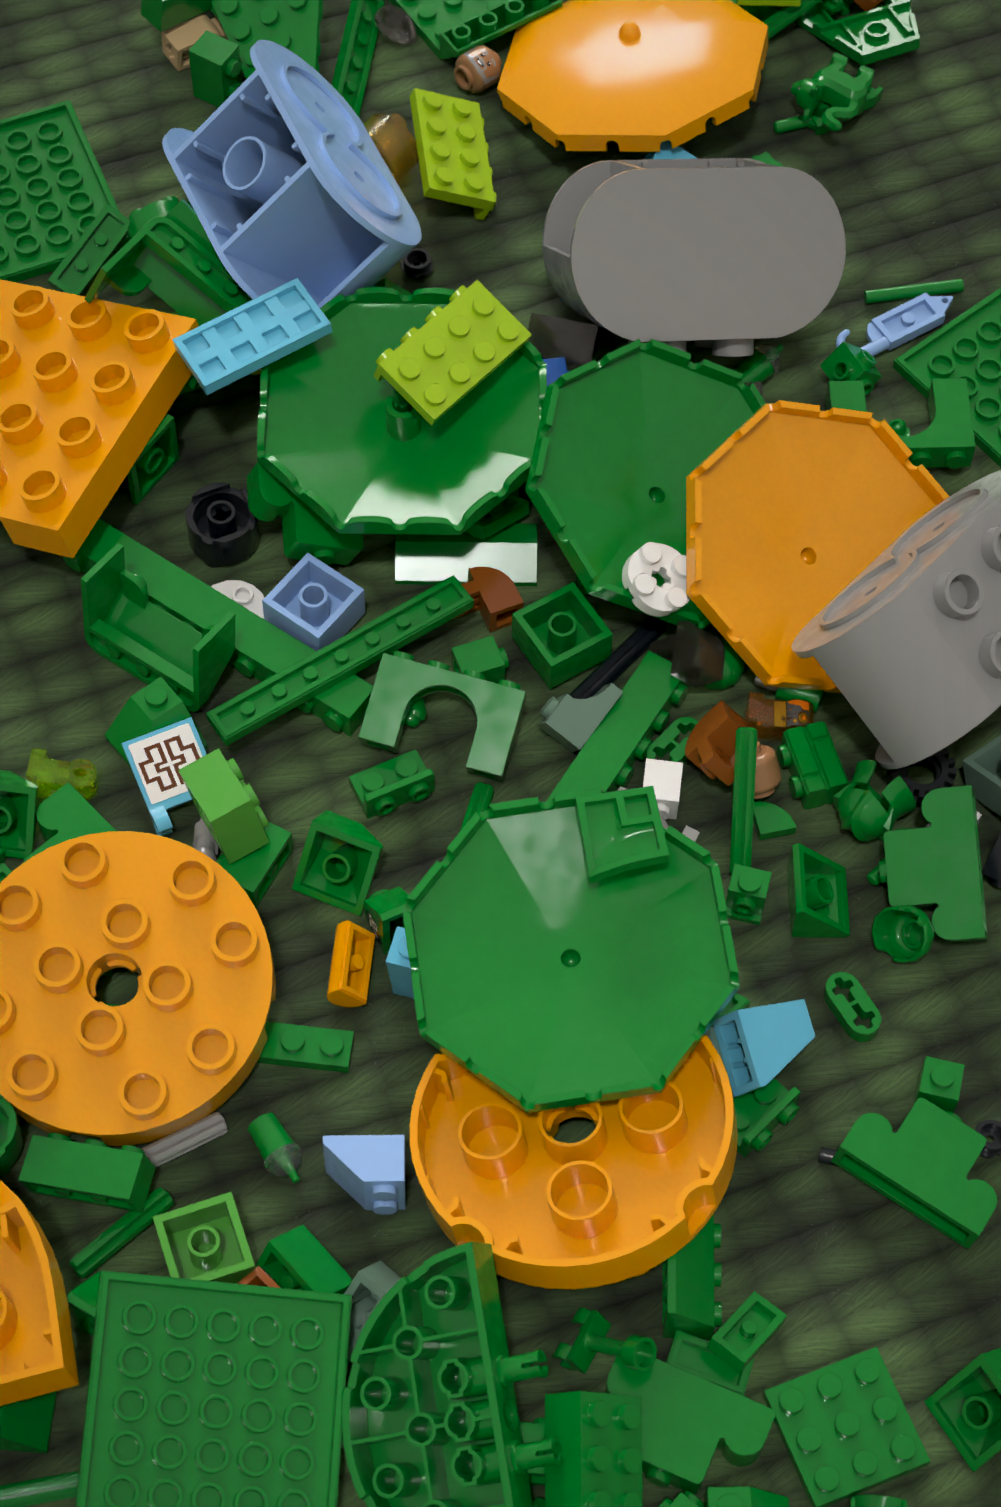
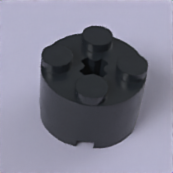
M228 483L209 484L195 492L191 503L186 508L185 517L190 546L193 552L200 559L204 560V563L209 567L217 568L221 565L235 564L257 551L259 541L258 519L249 510L247 491L241 487L240 491L230 487Z

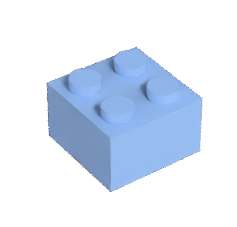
M307 553L262 600L264 620L318 651L343 637L365 614L364 589Z

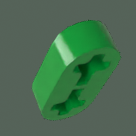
M681 717L675 720L649 746L646 758L656 760V755L662 758L671 751L669 761L684 764L688 760L685 756V747L689 737H685L678 743L680 732L683 734L689 731L692 732L698 721L692 717Z
M847 972L832 974L824 988L826 1004L845 1032L853 1040L858 1042L872 1040L876 1037L881 1025L879 1010L852 974ZM837 985L841 989H849L848 1001L842 993L834 994ZM857 1014L862 1020L868 1018L871 1020L868 1029L864 1025H855Z

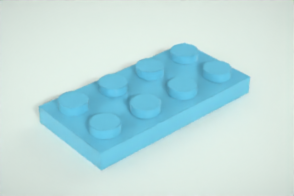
M297 277L172 340L178 354L206 395H209L333 331L330 321Z

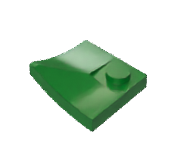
M653 786L575 797L574 805L581 835L588 883H594L633 869L668 863L669 852Z

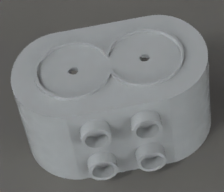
M750 158L607 160L595 162L581 168L560 187L546 215L542 237V252L548 278L564 303L591 322L622 338L629 339L628 344L640 339L641 343H647L654 339L686 352L687 341L694 340V346L712 348L713 355L739 357L754 354V339L778 338L794 333L813 321L823 311L833 297L843 274L846 240L839 210L829 192L814 177L798 169L770 165Z
M1001 470L969 484L919 518L812 618L792 643L791 648L797 657H815L879 741L880 745L877 748L875 758L884 769L906 767L935 754L971 731L1001 705Z

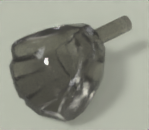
M385 0V4L375 13L374 17L378 30L389 41L397 45L413 44L417 38V32L412 19L402 9L392 5L389 0Z

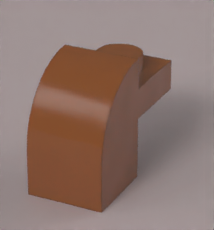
M473 567L468 569V582L463 583L462 586L473 598L474 607L455 618L480 611L491 633L511 626L512 613L522 609L524 602L514 582L505 573L491 567Z
M721 700L702 717L692 730L686 743L685 756L712 780L718 777L727 786L731 785L734 782V768L730 758L735 753L736 730L739 727H749L747 721Z

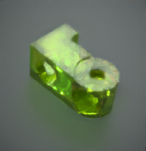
M32 748L25 779L38 786L37 797L48 798L68 782L86 800L93 798L97 794L99 789L97 771L91 761L83 758L70 762L49 759L47 749Z

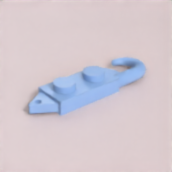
M924 293L872 319L866 331L869 344L861 347V349L875 356L887 349L890 351L944 324L945 314L952 303L953 296H929L927 293ZM848 329L839 333L836 339V347L845 342V338L850 334Z

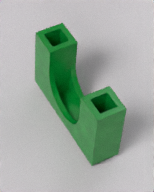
M967 378L932 379L927 399L930 426L916 435L899 436L913 453L908 457L909 461L914 466L923 464L925 468L949 467L957 469L970 467L976 446ZM863 380L829 381L825 399L826 410L835 407L867 412Z
M393 651V655L383 653L359 733L361 744L397 753L411 707L429 694L436 692L453 693L465 699L477 716V728L466 764L467 773L503 782L526 702V691L520 690L521 685L502 679L499 681V684L486 681L485 675L471 670H464L463 674L449 671V665L438 661L429 660L428 665L415 662L414 656L401 651Z

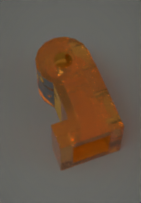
M749 692L745 709V720L749 727L757 730V739L781 741L785 730L799 726L805 727L807 724L814 723V707L811 702L803 699H791L788 701L764 699V693Z

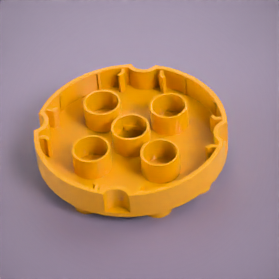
M110 831L84 835L49 847L21 864L0 883V1094L13 1106L19 1116L47 1133H59L65 1136H69L72 1133L101 1137L102 1141L108 1146L136 1145L162 1139L207 1117L222 1106L237 1091L252 1071L267 1041L265 1024L271 1002L276 1000V978L271 949L258 911L244 889L221 865L189 845L167 837L133 831ZM124 967L140 974L137 977V994L128 1003L120 1006H109L102 1001L98 1003L94 999L97 997V981L108 970Z
M706 1034L661 1093L530 1113L525 1112L447 1055L435 1054L424 1071L417 1087L409 1125L413 1165L431 1213L445 1235L455 1246L471 1241L491 1244L496 1274L512 1281L545 1289H582L617 1283L634 1276L643 1275L676 1254L698 1234L718 1208L733 1174L737 1155V1121L728 1074L720 1055ZM569 1118H588L596 1126L595 1130L587 1138L575 1143H562L553 1139L559 1129V1123Z

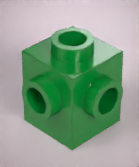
M842 342L820 365L831 381L863 380L865 396L873 390L874 384L882 377L875 368L876 360L869 352L846 342Z

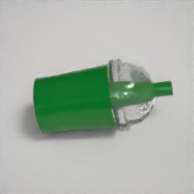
M781 344L775 348L770 345L756 346L754 354L748 356L734 371L743 374L740 380L745 385L750 386L754 383L757 387L766 379L778 373L781 365L780 352L784 347Z
M266 1113L259 1116L248 1126V1132L264 1160V1167L267 1172L272 1173L278 1178L290 1177L294 1184L298 1183L300 1178L297 1172L302 1165L301 1148L298 1144L294 1143L275 1113Z

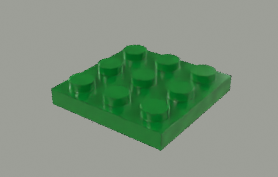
M877 1346L763 1392L762 1396L767 1407L777 1411L774 1423L812 1507H827L926 1467L931 1462Z

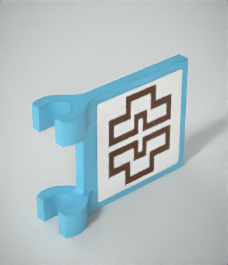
M192 717L122 743L123 750L149 811L153 826L159 836L173 833V825L167 810L192 801L178 770L207 755Z

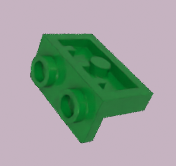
M415 749L349 776V784L367 819L376 815H387L393 812L396 807L410 801L418 802L425 799L430 793L435 791V775L431 768L426 769Z
M773 1078L764 1087L734 1097L738 1132L737 1152L745 1158L753 1149L758 1152L761 1151L772 1139L774 1134L771 1131L780 1122L783 1125H787L796 1116L800 1109L797 1104L801 1091L795 1086L788 1091Z

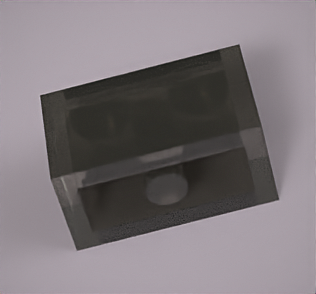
M531 313L528 331L532 336L529 342L537 348L542 359L565 357L566 367L574 370L595 360L601 326Z

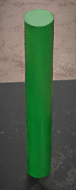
M960 278L866 290L863 293L865 304L916 298L924 293H927L929 296L964 291L963 279Z

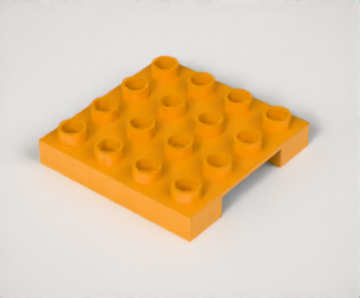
M0 280V521L14 544L74 558L192 375L176 351L172 339L199 327L195 318L100 300L98 298H95L89 304L84 300L85 296Z

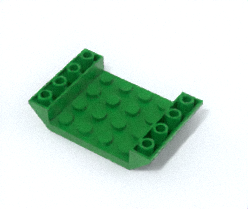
M388 0L439 59L458 57L476 46L483 45L563 6L562 0Z

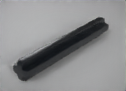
M650 616L569 695L576 699H587L596 694L602 686L616 680L666 631V621Z

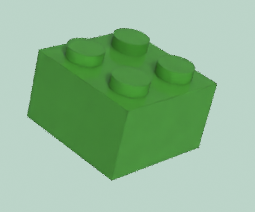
M218 748L178 770L200 817L229 864L269 843L264 830L265 827L269 826L268 820L259 807L260 802L250 784L246 785L241 780L244 778L233 758L226 761Z
M232 1192L153 1216L170 1277L237 1284L255 1269Z

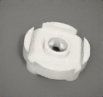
M647 542L626 560L622 570V583L625 590L629 588L630 593L634 597L631 601L638 609L652 616L663 617L678 611L689 602L690 598L686 594L685 555H681L677 550L668 545ZM652 574H660L665 583L661 587L656 585L657 579L652 577Z

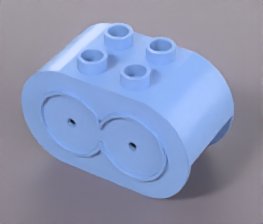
M258 40L250 49L251 60L256 70L195 132L183 128L170 129L164 135L162 145L165 155L212 246L236 283L252 299H255L298 277L319 308H321L338 295L343 294L346 297L354 294L357 289L373 287L421 241V228L417 217L365 126L346 100L320 73L295 53L275 42Z

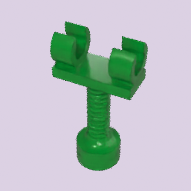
M579 1307L571 1320V1323L581 1324L579 1328L580 1333L573 1346L559 1343L552 1355V1358L562 1360L560 1363L561 1367L570 1371L578 1370L584 1374L597 1352L622 1358L624 1365L630 1369L647 1371L656 1360L657 1348L655 1342L649 1337L631 1335L626 1341L605 1337L611 1324L598 1311H590Z

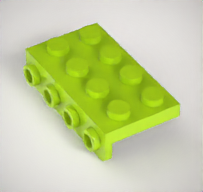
M414 88L409 98L424 196L473 207L475 219L483 221L489 211L494 209L497 196L493 191L492 168L489 166L488 143L485 142L484 119L481 117L479 103Z
M478 280L468 288L464 285L459 287L449 298L450 303L442 309L440 306H437L425 318V325L419 330L416 327L411 328L401 338V345L394 351L388 348L375 362L377 369L373 377L378 382L385 378L431 426L526 344L532 336Z

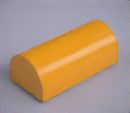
M349 920L343 921L336 926L327 1000L342 1007H358L367 1003L375 934Z

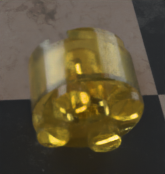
M375 113L363 125L398 184L419 162L416 140L406 128V121L399 114L392 113L389 116L383 113Z

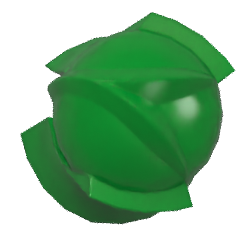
M863 760L856 763L851 782L833 796V801L841 820V829L850 830L860 841L868 842L879 838L884 842V833L892 830L898 818L913 811L916 807V801L907 784L900 776L896 777L881 792L882 796H880L869 785L877 765L876 761Z

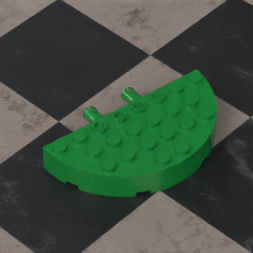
M471 1241L431 1256L423 1261L424 1264L407 1277L403 1276L398 1280L370 1314L352 1352L350 1362H353L349 1375L348 1387H344L342 1397L341 1422L343 1445L355 1490L360 1500L364 1499L367 1507H533L527 1470L552 1465L558 1466L562 1463V1453L545 1455L546 1451L561 1449V1444L557 1437L523 1444L513 1383L538 1377H547V1365L531 1367V1364L546 1362L547 1358L541 1349L509 1357L492 1245Z

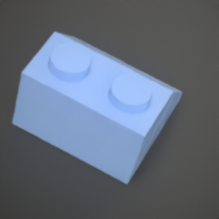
M404 1135L323 1136L326 1173L365 1210H373L374 1213L382 1215L393 1214L397 1210H406Z

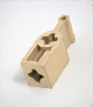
M206 15L196 16L162 31L163 53L178 72L190 67L188 51L206 30L228 40L217 17L210 19Z

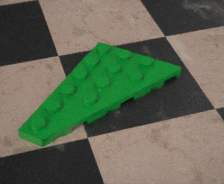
M323 0L211 1L228 40L239 45L242 71L246 79L256 70L251 60L250 49L258 40H269L287 48L319 73L318 56L321 52L319 30L320 22H322Z

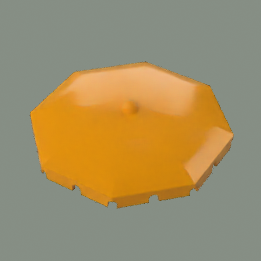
M568 0L563 3V6L516 28L497 86V92L500 100H502L503 108L525 125L531 122L533 131L555 148L560 144V140L565 144L566 151H607V142L615 141L619 145V152H660L661 142L669 140L673 149L706 132L705 124L709 118L712 117V123L717 126L748 110L749 100L756 102L761 80V70H763L768 50V25L730 0Z
M778 400L771 404L766 403L686 477V594L765 686L841 693L814 656L809 658H799L796 656L791 648L794 639L812 618L905 530L932 508L950 497L923 464L914 466L909 461L908 457L913 454L912 451L885 419L876 421L874 418H871L873 415L871 412L835 407L826 411H820V405Z

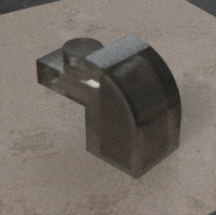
M689 621L677 622L676 635H668L664 639L650 643L649 651L672 662L670 675L695 688L721 681L723 678L725 649L722 641L717 636Z

